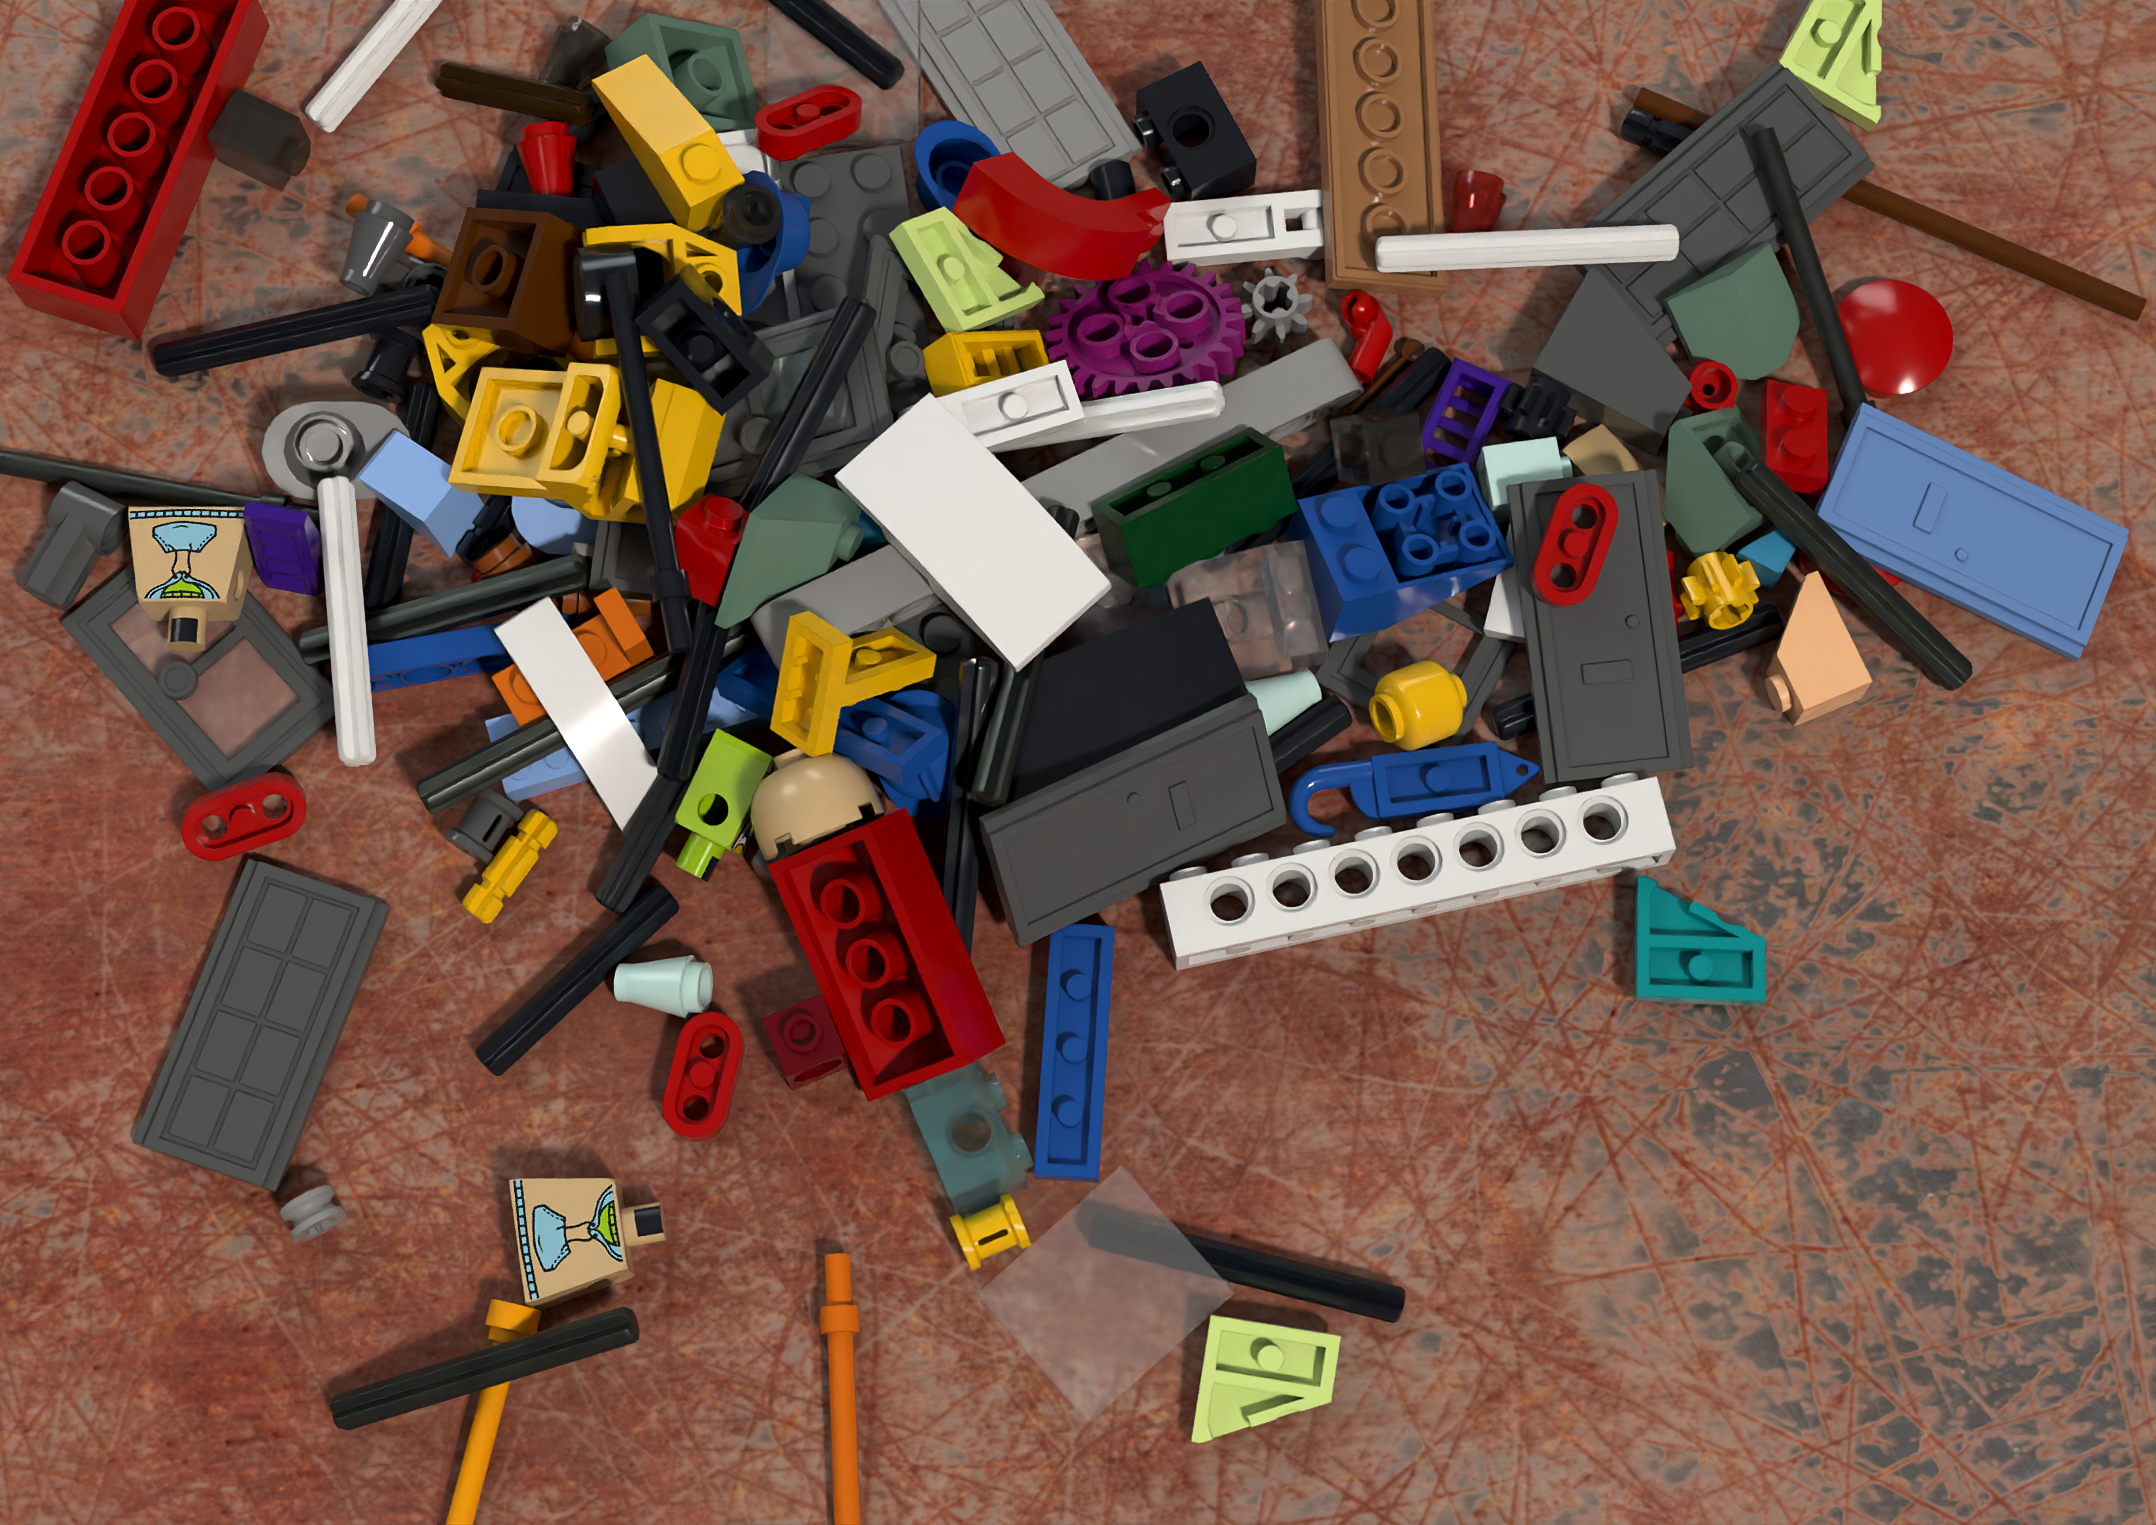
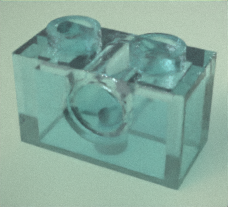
M975 1061L904 1090L908 1105L955 1214H959L961 1217L999 1201L1000 1195L1007 1192L1013 1195L1028 1188L1024 1170L1033 1167L1034 1163L1020 1131L1008 1135L998 1112L1009 1108L994 1072L982 1076ZM970 1122L983 1124L991 1133L986 1146L974 1152L964 1151L954 1142L957 1130Z

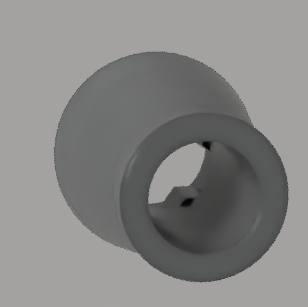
M369 200L364 211L356 212L345 266L339 282L357 293L369 297L373 296L378 284L413 240V236L409 233L414 223L413 219L390 205L376 200Z

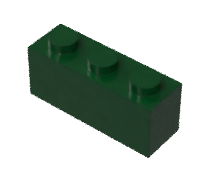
M1248 427L1091 505V509L1109 570L1137 590L1165 583L1171 578L1173 573L1197 561L1212 559L1220 555L1226 546L1250 534H1258L1270 530L1277 524L1278 520L1298 511V506L1282 445L1254 428Z

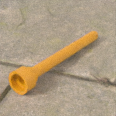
M491 1299L485 1325L491 1327L488 1340L494 1341L493 1346L537 1333L542 1311ZM510 1381L480 1391L446 1525H473Z

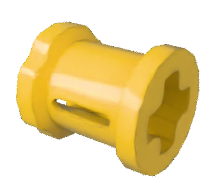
M1009 1192L1000 1195L998 1204L963 1218L959 1214L949 1217L971 1271L981 1268V1260L1018 1245L1022 1250L1031 1246L1024 1224Z

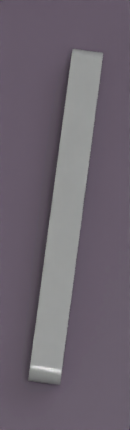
M1331 337L1323 338L1221 386L1226 400V407L1217 418L1126 432L1020 483L1046 511L1050 505H1060L1075 510L1080 518L1075 535L1076 539L1097 528L1091 505L1248 427L1254 428L1276 442L1330 416L1338 409L1345 408L1357 399L1364 389L1334 339ZM889 544L770 601L751 616L750 622L780 673L790 616L810 611L845 635L855 639L892 626L894 627L944 601L931 590L928 579L892 544Z

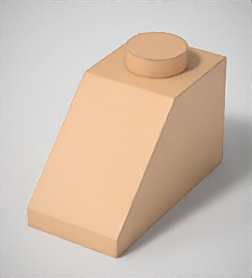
M1818 571L1806 575L1795 594L1784 624V630L1779 637L1767 669L1769 677L1765 679L1766 690L1773 706L1779 713L1786 711L1793 727L1861 699L1873 682Z

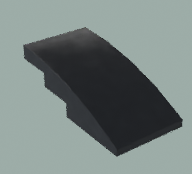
M1209 596L1043 660L1007 797L1008 804L1249 694ZM1001 677L997 678L996 694Z

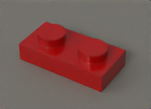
M1767 379L1760 401V460L1796 492L1821 496L1828 480L1827 390Z

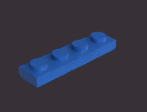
M758 642L720 672L716 683L721 697L771 721L780 673L764 645ZM875 697L840 709L833 752L848 757L853 762L904 787L948 750L944 730Z
M1071 924L1050 934L1034 1179L1099 1183L1115 926Z

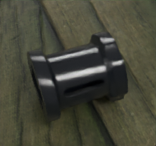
M398 328L370 333V337L374 342L363 369L355 371L351 383L356 389L370 397L387 403L400 404L406 394L402 385L413 358L421 356L425 346L418 338Z

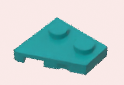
M1637 876L1634 882V1001L1762 1007L1766 1002V939L1739 924L1730 925L1722 921L1716 912L1695 901H1692L1690 904L1657 887L1658 882L1647 876Z

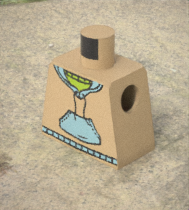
M129 507L128 518L137 598L150 619L169 621L167 647L169 649L185 653L204 651L206 648L207 621H234L241 615L254 562V555L243 516L245 507Z
M518 1178L509 1180L525 1303L531 1308L537 1310L546 1309L634 1277L631 1246L667 1240L666 1223L661 1202L625 1208L622 1187L615 1179Z

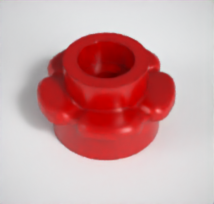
M1706 359L1696 362L1691 371L1686 370L1683 373L1693 385L1684 405L1694 411L1693 416L1726 407L1731 409L1734 407L1738 383L1729 367L1720 362ZM1704 385H1709L1712 387V395L1708 396L1704 394Z

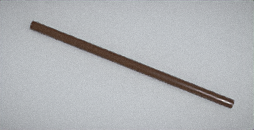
M1644 87L1640 89L1633 107H1638L1655 114L1654 118L1662 121L1665 118L1695 131L1712 117ZM1863 179L1842 196V198L2136 322L2147 302L2146 298Z

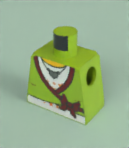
M718 728L716 729L675 815V823L692 831L675 863L677 867L709 882L725 849L742 857L747 854L756 838L750 817L752 797L759 783L777 771L773 756ZM728 805L727 818L721 824L716 825L715 817L718 810Z

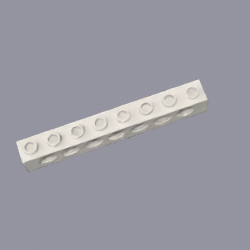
M1636 773L1620 774L1600 783L1601 789L1578 794L1574 786L1560 787L1539 796L1540 802L1517 807L1514 800H1500L1480 807L1478 809L1479 815L1454 820L1452 813L1435 814L1417 821L1416 829L1393 833L1392 828L1389 826L1375 827L1354 836L1356 842L1331 847L1329 840H1315L1296 846L1293 849L1294 855L1269 860L1267 853L1250 854L1233 860L1231 862V869L1208 874L1206 867L1202 866L1176 871L1169 876L1170 882L1160 884L1159 900L1176 971L1668 864L1676 850L1657 776L1638 780ZM1590 816L1604 817L1612 824L1615 836L1607 840L1595 839L1586 832L1583 820ZM1530 829L1542 830L1551 837L1554 849L1547 853L1532 852L1524 845L1521 834ZM1469 842L1483 844L1489 849L1493 861L1483 867L1471 866L1462 859L1459 848ZM1414 855L1421 857L1430 866L1431 874L1422 880L1408 879L1399 871L1397 862L1405 856ZM1356 869L1365 874L1370 886L1364 892L1350 894L1343 891L1337 885L1335 876L1342 870ZM1294 882L1305 889L1308 899L1298 907H1286L1275 899L1273 890L1282 883ZM1231 895L1240 899L1247 911L1237 920L1225 921L1213 913L1211 904L1221 896Z

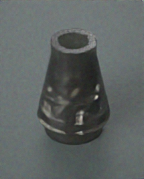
M571 15L565 26L558 24L538 80L579 89L607 60L604 47L611 42L610 38L585 20Z
M744 184L734 187L727 193L714 223L709 227L707 239L737 252L770 241L777 234L781 223V207L778 199L769 189L760 185Z

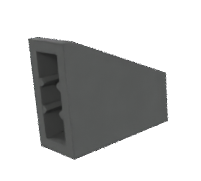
M1590 267L1533 365L1530 377L1541 376L1559 383L1571 394L1567 407L1578 412L1576 416L1595 426L1603 424L1614 436L1656 457L1665 440H1669V428L1677 420L1693 415L1694 411L1684 406L1693 385L1604 275Z

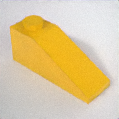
M647 54L592 80L593 89L679 227L695 233L740 210L745 182L744 177L714 129Z

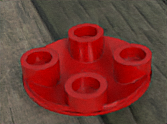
M1899 280L1874 281L1852 291L1837 308L1864 391L1869 396L1876 399H1886L1892 395H1902L1918 391L1937 379L1947 366L1953 349L1951 322L1941 304L1924 289Z

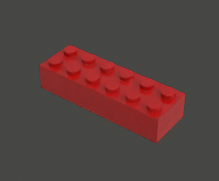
M125 0L6 279L27 308L139 342L270 24L258 0Z

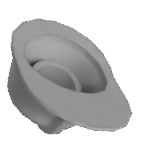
M312 401L292 405L274 417L264 433L262 456L266 471L276 485L294 497L318 500L317 486L322 479L344 476L348 478L355 488V500H365L377 496L355 477L394 430L399 431L409 439L411 437L400 418L381 405L363 401Z

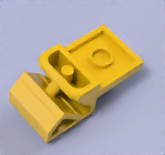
M573 362L569 363L567 372L482 367L448 483L461 492L563 500L591 520L647 524L620 369L607 364ZM657 378L650 387V394L673 526H676L679 516L703 498L726 413L721 416L700 392Z

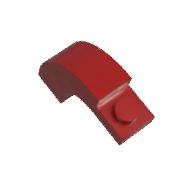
M1012 151L974 162L951 212L988 243L1024 263L1065 277L1107 281L1129 277L1139 255L1149 251L1159 241L1164 231L1162 222L1172 201L1156 187L1109 201L1080 197L1064 191L1044 179Z

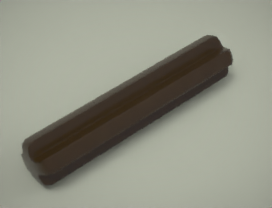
M452 62L442 64L439 75L435 77V87L440 89L441 95L445 98L572 125H589L593 114L597 111V102L592 99V94L587 90Z

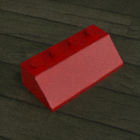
M906 807L768 865L868 1102L969 1065L1006 1044Z

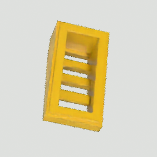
M1039 330L948 332L922 351L925 357L924 367L934 397H942L1021 373L1013 350L1018 351L1024 372L1050 364Z

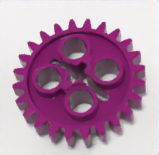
M1147 259L1141 260L1138 271L1131 272L1129 277L1095 281V286L1092 288L1080 284L1074 285L1076 300L1060 298L1058 301L1060 314L1049 315L1048 320L1051 331L1045 332L1050 364L1066 360L1080 401L1092 395L1093 400L1206 381L1219 383L1218 373L1233 374L1235 372L1233 358L1243 357L1242 341L1247 339L1241 301L1239 297H1232L1231 285L1229 283L1217 285L1216 274L1213 271L1197 278L1196 266L1193 263L1185 266L1180 272H1176L1173 270L1172 261L1166 260L1159 270H1151Z

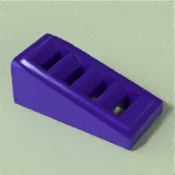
M1455 357L1408 457L1404 470L1414 474L1441 468L1424 459L1428 449H1431L1460 463L1467 462L1472 471L1482 447H1484L1498 419L1497 416L1501 409L1499 407L1512 382ZM1461 386L1490 399L1486 408L1456 396L1459 387ZM1449 407L1480 420L1476 429L1446 417L1445 415ZM1441 428L1470 441L1466 451L1435 438L1438 429Z
M252 501L246 503L243 516L257 571L264 585L268 588L305 595H320L325 584L321 535L306 511Z

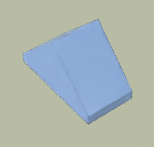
M395 430L355 477L448 558H451L467 533L474 530L476 526L473 523L484 507V503L477 493L461 492L448 483L452 466Z

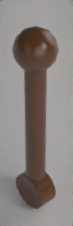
M1415 339L1404 342L1401 347L1400 357L1346 409H1338L1331 414L1329 422L1332 429L1336 432L1342 430L1400 372L1425 352L1422 342Z

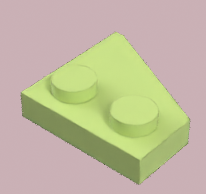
M1810 0L1778 58V61L1785 68L1787 67L1821 104L1868 132L1878 123L1881 117V106L1876 105V76L1881 72L1882 48L1878 43L1877 34L1882 26V0Z
M945 206L902 222L889 234L946 333L975 332L1028 310L1045 297L1042 290L1033 282L1023 288L1000 269L998 265L1002 261L1003 256L987 242L974 237L968 230L967 225Z
M1211 1314L1191 1442L1203 1443L1249 1426L1254 1427L1276 1420L1278 1417L1297 1411L1301 1412L1330 1403L1341 1336Z

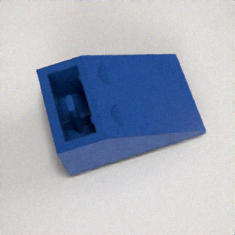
M1467 462L1297 500L1298 511L1292 514L1283 541L1328 643L1387 629L1513 567L1515 563Z

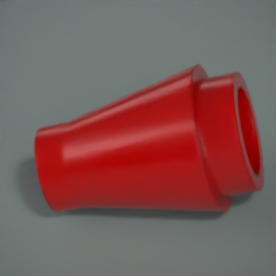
M546 121L529 124L521 128L522 141L518 142L516 147L532 193L572 197L577 139L570 136L569 125L564 122Z

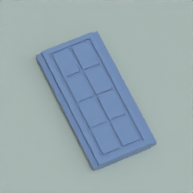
M1864 402L1858 407L1855 417L1850 423L1828 476L1827 483L1814 510L1867 563L2074 662L2080 659L2084 647L2087 646L2128 541L2127 536L2130 531Z

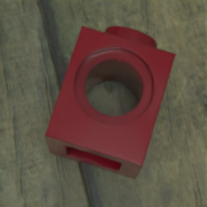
M822 994L761 1018L792 1091L851 1067Z

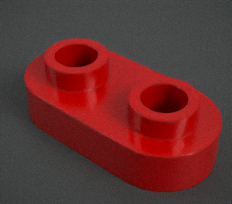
M836 85L817 86L764 107L756 113L754 117V143L759 150L766 153L772 159L778 161L798 159L805 153L832 142L841 141L855 133L861 126L862 99L855 91Z
M1590 483L1577 484L1566 490L1556 500L1530 572V582L1534 593L1543 603L1551 607L1562 609L1573 607L1585 600L1595 588L1618 523L1617 504L1612 495L1604 488ZM1584 508L1590 512L1593 522L1589 529H1581L1574 524L1572 519L1574 509ZM1561 566L1570 572L1572 581L1568 588H1560L1553 583L1551 572L1554 567Z
M273 772L202 795L193 800L184 812L181 827L183 842L187 849L196 857L207 861H221L285 839L296 833L305 820L307 805L305 792L294 778L283 773ZM277 794L282 796L287 803L282 809L274 811L266 808L262 801L269 795ZM216 815L225 820L226 826L220 831H210L204 827L202 822L206 817Z
M701 1013L691 1018L684 1025L678 1039L662 1102L663 1116L671 1130L680 1138L688 1141H705L717 1135L725 1126L730 1112L744 1057L745 1044L736 1023L721 1013ZM712 1038L722 1040L724 1042V1050L720 1056L710 1059L702 1055V1046L707 1040ZM694 1100H704L708 1103V1112L700 1120H691L686 1117V1108Z

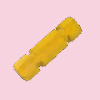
M535 809L527 812L517 826L519 829L518 835L516 837L510 835L481 874L484 881L481 885L475 883L463 899L462 905L464 909L477 920L486 924L494 920L504 906L501 901L505 895L511 897L539 859L537 853L539 848L546 849L558 832L557 824L544 813Z

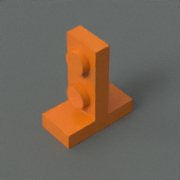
M616 587L593 599L601 614L571 630L605 683L656 657L647 638ZM515 663L491 677L520 727L548 714Z

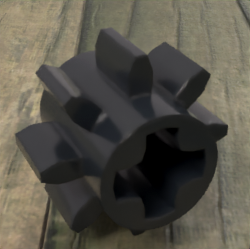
M1541 376L1530 377L1525 388L1512 382L1499 407L1501 409L1497 416L1498 419L1508 422L1503 431L1505 437L1512 443L1556 437L1557 445L1562 447L1578 413L1576 410L1567 407L1571 399L1569 391L1559 383Z

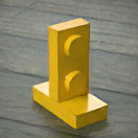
M810 611L790 616L770 729L812 758L832 753L840 709L842 707L852 706L865 699L889 691L900 690L904 686L933 677L937 655L893 626L852 639Z

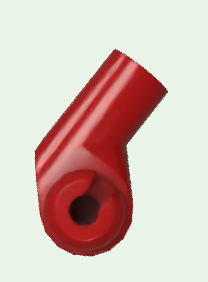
M1354 289L1345 294L1340 302V313L1343 315L1344 322L1356 343L1347 363L1359 382L1371 383L1392 340L1393 330L1376 298L1364 290Z

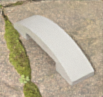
M546 596L493 630L588 776L623 835L627 838L660 779L657 773V765L549 596Z

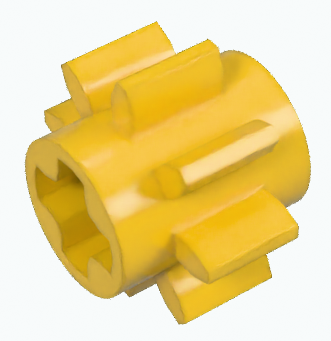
M1711 552L1697 558L1688 567L1687 577L1681 579L1685 592L1679 597L1689 619L1695 620L1703 617L1706 626H1711L1714 629H1728L1741 624L1751 615L1753 604L1759 601L1754 590L1761 584L1750 561L1738 564L1734 555L1726 552Z

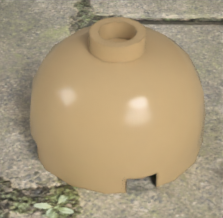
M796 748L774 758L777 771L759 783L752 797L750 817L764 860H770L778 854L776 847L778 843L783 842L789 854L855 828L854 821L863 818L860 811L866 809L870 820L879 817L885 811L876 788L866 771L850 758L834 752L812 758L799 748Z

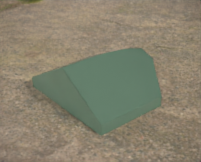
M1763 243L1662 300L1692 366L1701 360H1714L1729 367L1735 377L1739 379L1758 380L1786 364L1803 318L1770 243Z

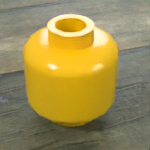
M1422 660L1391 672L1379 679L1374 696L1371 697L1369 702L1371 721L1375 730L1385 742H1393L1401 749L1414 751L1458 732L1463 720V708L1467 704V694L1462 681L1456 674L1449 673L1437 662Z

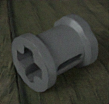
M487 787L474 794L475 798L455 828L447 827L442 834L445 840L486 866L493 860L492 851L511 822H519L524 815V812L519 807Z

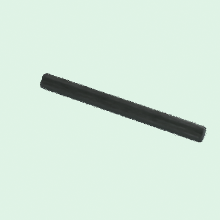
M751 616L730 627L721 665L744 654L756 643H762L750 622ZM667 651L605 683L624 714L627 715L677 689L687 652L669 653ZM546 714L422 778L416 783V790L426 810L431 814H437L568 745L549 715Z

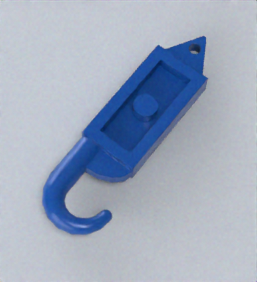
M1496 741L1376 755L1366 760L1325 764L1306 770L1295 780L1289 793V811L1294 823L1304 833L1316 838H1333L1336 835V829L1333 826L1321 825L1309 815L1308 801L1312 794L1317 791L1349 787L1352 801L1359 812L1369 820L1381 823L1423 818L1441 813L1456 814L1478 811L1480 807L1486 804L1505 800L1535 777L1540 771V766L1498 749ZM1524 768L1527 771V775L1520 776L1516 769Z

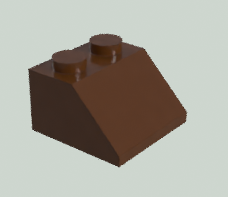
M467 207L431 324L520 353L565 358L570 340L576 329L572 286L573 252L576 248L583 247L582 233L585 231L549 212Z

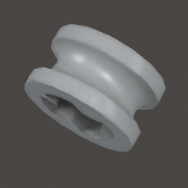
M323 1185L307 1191L291 1200L280 1210L279 1214L282 1220L285 1222L291 1221L294 1225V1229L290 1233L294 1242H304L329 1231L345 1219L347 1214L342 1206H334L332 1202L336 1192L331 1185Z

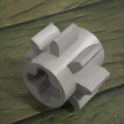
M1268 268L1265 270L1264 279L1256 286L1249 282L1243 283L1241 296L1249 304H1243L1241 308L1244 322H1251V343L1256 344L1261 339L1275 341L1278 349H1283L1285 338L1292 332L1302 336L1306 334L1308 321L1301 314L1311 310L1313 298L1310 294L1298 295L1296 288L1297 274L1294 273L1287 279L1281 276H1274L1271 269ZM1277 304L1285 307V310L1277 307L1272 313L1264 311V308L1268 310L1274 309Z

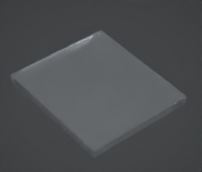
M824 0L900 59L905 72L903 77L890 90L880 89L768 1L767 106L823 85L849 88L855 91L862 99L860 128L841 141L832 142L810 152L916 142V139L921 134L920 0Z
M1121 1165L984 1287L977 1296L980 1298L982 1306L988 1308L1073 1404L1078 1410V1415L1090 1423L1235 1292L1231 1289L1230 1282L1222 1279L1133 1178L1132 1171L1125 1169Z

